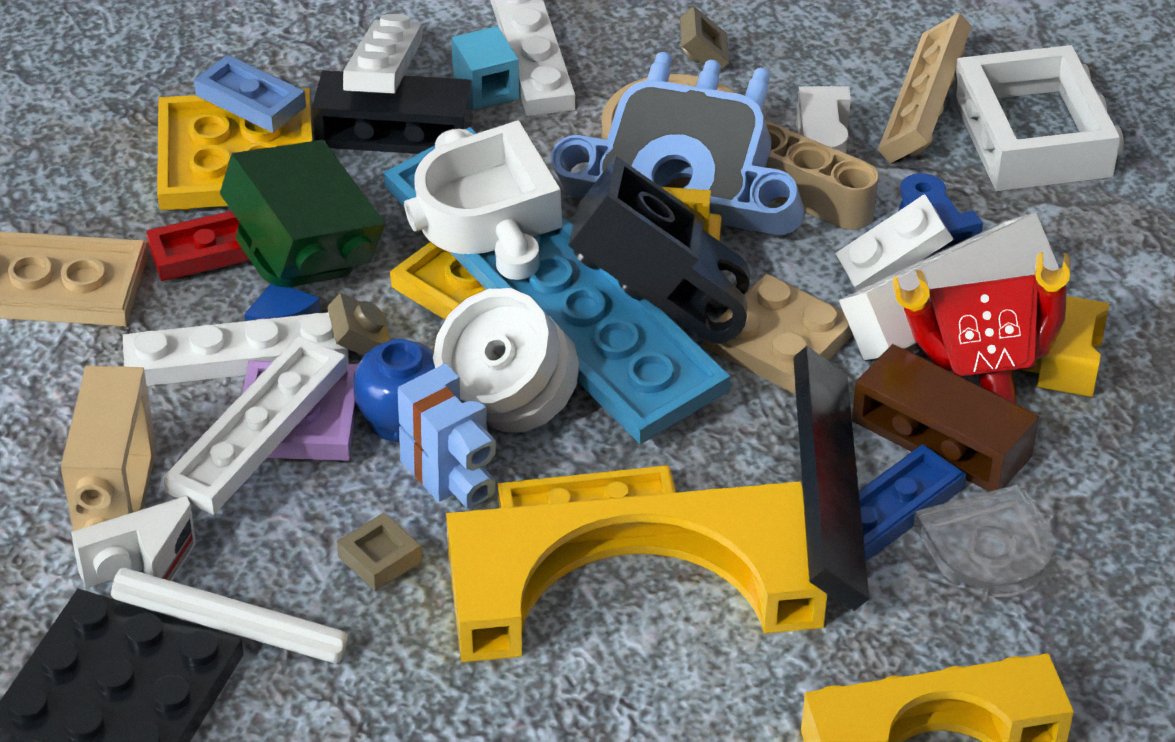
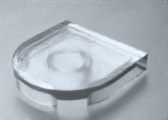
M1022 483L915 511L913 525L940 571L951 582L959 586L962 581L970 586L988 590L987 595L993 597L1018 595L1035 587L1050 565L1054 548L1051 529Z

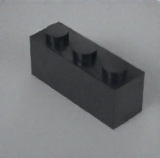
M322 70L312 105L315 141L324 140L329 148L419 154L435 146L436 139L442 133L452 129L465 130L472 126V80L404 75L395 93L343 90V71Z

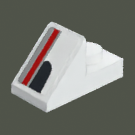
M187 496L71 532L78 571L85 588L114 580L118 570L121 568H128L138 572L143 570L145 574L172 581L196 545L191 504Z

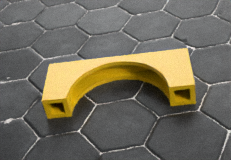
M801 481L446 513L448 558L461 663L522 657V636L526 620L537 600L552 584L583 565L609 557L631 554L674 557L700 565L716 573L738 589L748 600L761 623L764 634L824 628L827 594L809 582Z

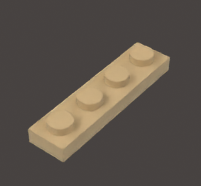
M960 12L922 33L878 147V151L890 164L908 154L910 156L920 154L933 140L932 133L938 117L944 110L943 103L947 92L955 80L954 73L956 71L957 58H961L965 52L964 46L972 27Z

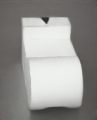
M799 86L796 117L797 133L846 153L851 102L849 86Z

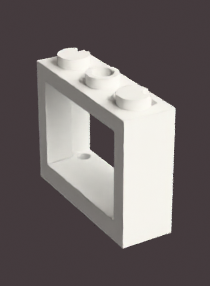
M1072 45L957 58L952 98L995 191L1113 177L1117 156L1123 153V134L1121 128L1113 124L1107 113L1104 96L1097 94L1091 82L1088 66L1081 63ZM1059 91L1079 132L1016 139L997 98Z

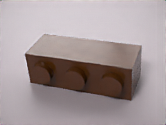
M892 344L856 380L852 422L911 452L924 444L966 474L965 480L998 496L1033 456L1039 416L920 356Z

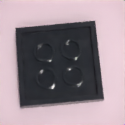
M77 588L0 700V742H190L243 657L242 639Z

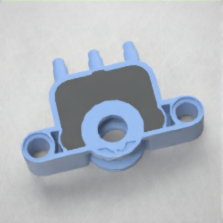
M659 52L656 55L655 62L651 65L647 81L632 85L622 95L607 140L571 135L559 141L551 153L553 169L565 191L577 199H583L611 161L617 156L660 187H665L676 178L688 177L691 180L684 187L685 189L711 190L710 214L721 215V225L774 235H785L798 228L804 219L805 209L794 179L784 171L766 168L772 139L762 114L770 78V72L765 68H757L754 71L753 78L749 81L744 96L717 90L721 65L716 60L705 62L696 87L668 82L671 73L672 57L667 52ZM588 162L583 170L571 172L572 168L577 164ZM775 198H788L787 202L780 207H767L768 203Z

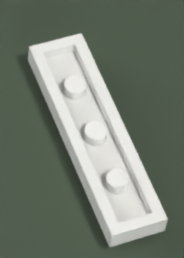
M490 0L498 27L519 59V94L526 116L575 110V93L544 1Z
M402 14L382 15L380 20H374L343 70V90L395 93L422 42V22H410V17Z
M328 312L122 334L124 367H144L147 386L246 375L248 361H274L298 335L346 355V364H349L348 349L336 344Z
M298 335L163 476L165 493L175 498L187 496L191 505L214 515L347 372L346 355Z

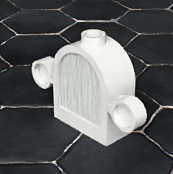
M519 120L477 134H472L463 129H452L442 133L436 139L435 149L422 159L416 169L414 178L416 197L404 201L406 216L414 232L422 230L426 238L434 245L453 253L480 254L495 250L498 272L504 277L514 280L530 277L537 272L540 266L539 245L533 237L563 227L561 189Z

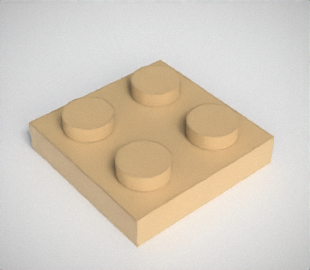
M766 273L744 294L748 309L746 324L742 332L734 339L721 344L712 343L704 339V348L795 394L793 357L807 345L823 358L829 360L853 336V333L843 310ZM729 308L716 322H725L732 318V310Z

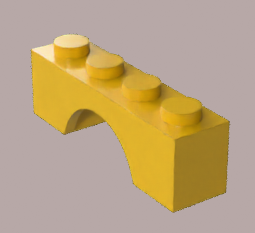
M1049 653L1027 657L1013 656L1002 661L965 667L951 666L940 671L909 676L894 675L882 680L846 686L831 685L820 690L805 692L801 734L804 742H904L915 735L931 731L962 733L981 742H1067L1074 711Z

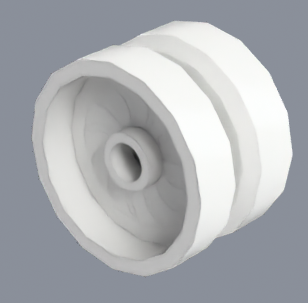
M512 288L487 289L466 298L446 318L437 334L433 355L435 368L447 363L460 377V402L477 401L487 407V426L502 433L527 432L548 423L566 406L576 388L580 364L575 344L562 328L530 296Z

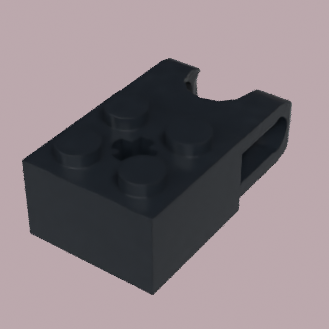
M615 156L578 204L568 244L573 249L575 256L587 267L593 270H600L601 268L618 280L620 287L632 298L638 301L646 299L700 337L712 343H726L739 335L745 327L748 307L744 294L748 291L750 284L748 264L741 256L703 230V216L625 161ZM720 271L732 272L736 277L735 283H730ZM708 305L718 310L730 308L733 313L732 318L725 322L711 321L706 314L705 307Z

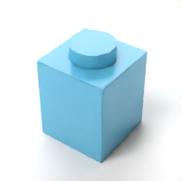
M498 26L451 37L454 79L472 80L473 110L519 99V59Z

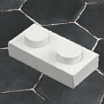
M924 194L837 251L836 255L853 286L859 291L922 261L954 239L936 209Z

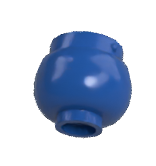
M393 339L375 346L363 356L354 373V398L373 433L385 440L399 442V427L401 425L399 424L398 387L435 369L433 361L434 350L422 343L411 340Z

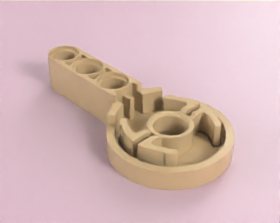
M670 74L668 82L696 87L699 76ZM647 78L624 86L608 100L602 113L601 139L607 140L618 103L624 92L634 84L647 81ZM718 83V91L736 93L727 86ZM765 120L772 139L766 168L784 171L794 179L805 213L838 227L851 230L864 228L873 221L878 185V172L874 166ZM676 178L665 187L684 188L689 184L691 178ZM778 197L775 200L786 203L788 198Z

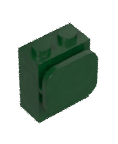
M324 140L236 152L231 155L220 195L240 222L236 231L238 244L263 279L279 287H294L346 277L352 272L354 267L371 263L385 222Z

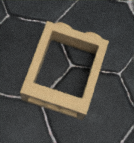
M85 365L61 463V472L73 531L144 509L156 454V442L144 367Z

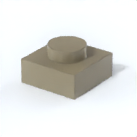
M693 6L680 17L681 47L693 62H701L705 65V62L708 60H716L720 63L722 69L730 63L727 33Z
M339 293L328 305L327 309L336 344L364 356L375 346L391 340L386 317L373 303L368 301L360 302Z
M385 513L380 514L337 541L338 557L374 591L422 562L421 545Z

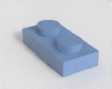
M228 54L194 79L196 96L272 133L306 108L304 90Z

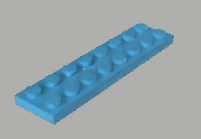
M471 127L465 129L472 134H477ZM435 146L383 172L385 188L403 206L405 200L416 197L414 181L416 169L422 159L435 149ZM563 215V227L533 237L539 245L540 266L535 274L525 279L514 280L501 275L496 267L495 250L480 254L450 252L486 290L512 288L530 296L562 328L575 344L580 363L577 382L640 445L730 391V375L660 308H657L646 299L638 301L632 298L620 287L618 280L601 268L600 270H593L587 267L575 256L573 249L568 246L573 225Z

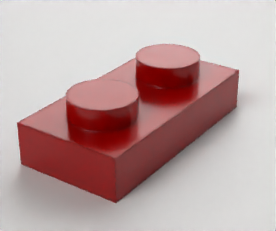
M228 211L146 230L148 247L160 280L165 281L250 261L236 240V231L240 222L234 213Z

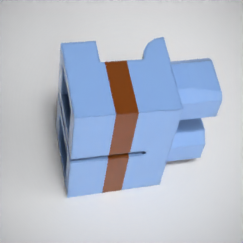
M447 363L399 386L400 462L438 502L455 495L466 508H472L491 498L495 494V479L486 470V464L496 454V440L487 432V407L477 401L460 402V377Z

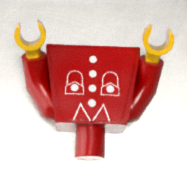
M1041 252L1036 258L1035 275L929 289L926 275L922 270H916L920 284L914 290L907 291L902 289L897 276L892 281L896 300L904 307L915 342L935 365L947 371H953L955 375L961 378L979 376L980 387L1017 404L1012 371L1035 368V360L1050 354L1066 320V284L1070 278L1071 260L1070 256L1064 253L1063 266L1058 270H1048L1043 266V252Z

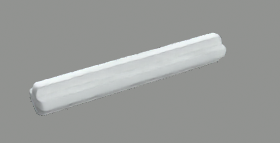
M128 568L119 569L112 584L111 596L118 601L334 664L341 661L347 646L348 635L342 630Z

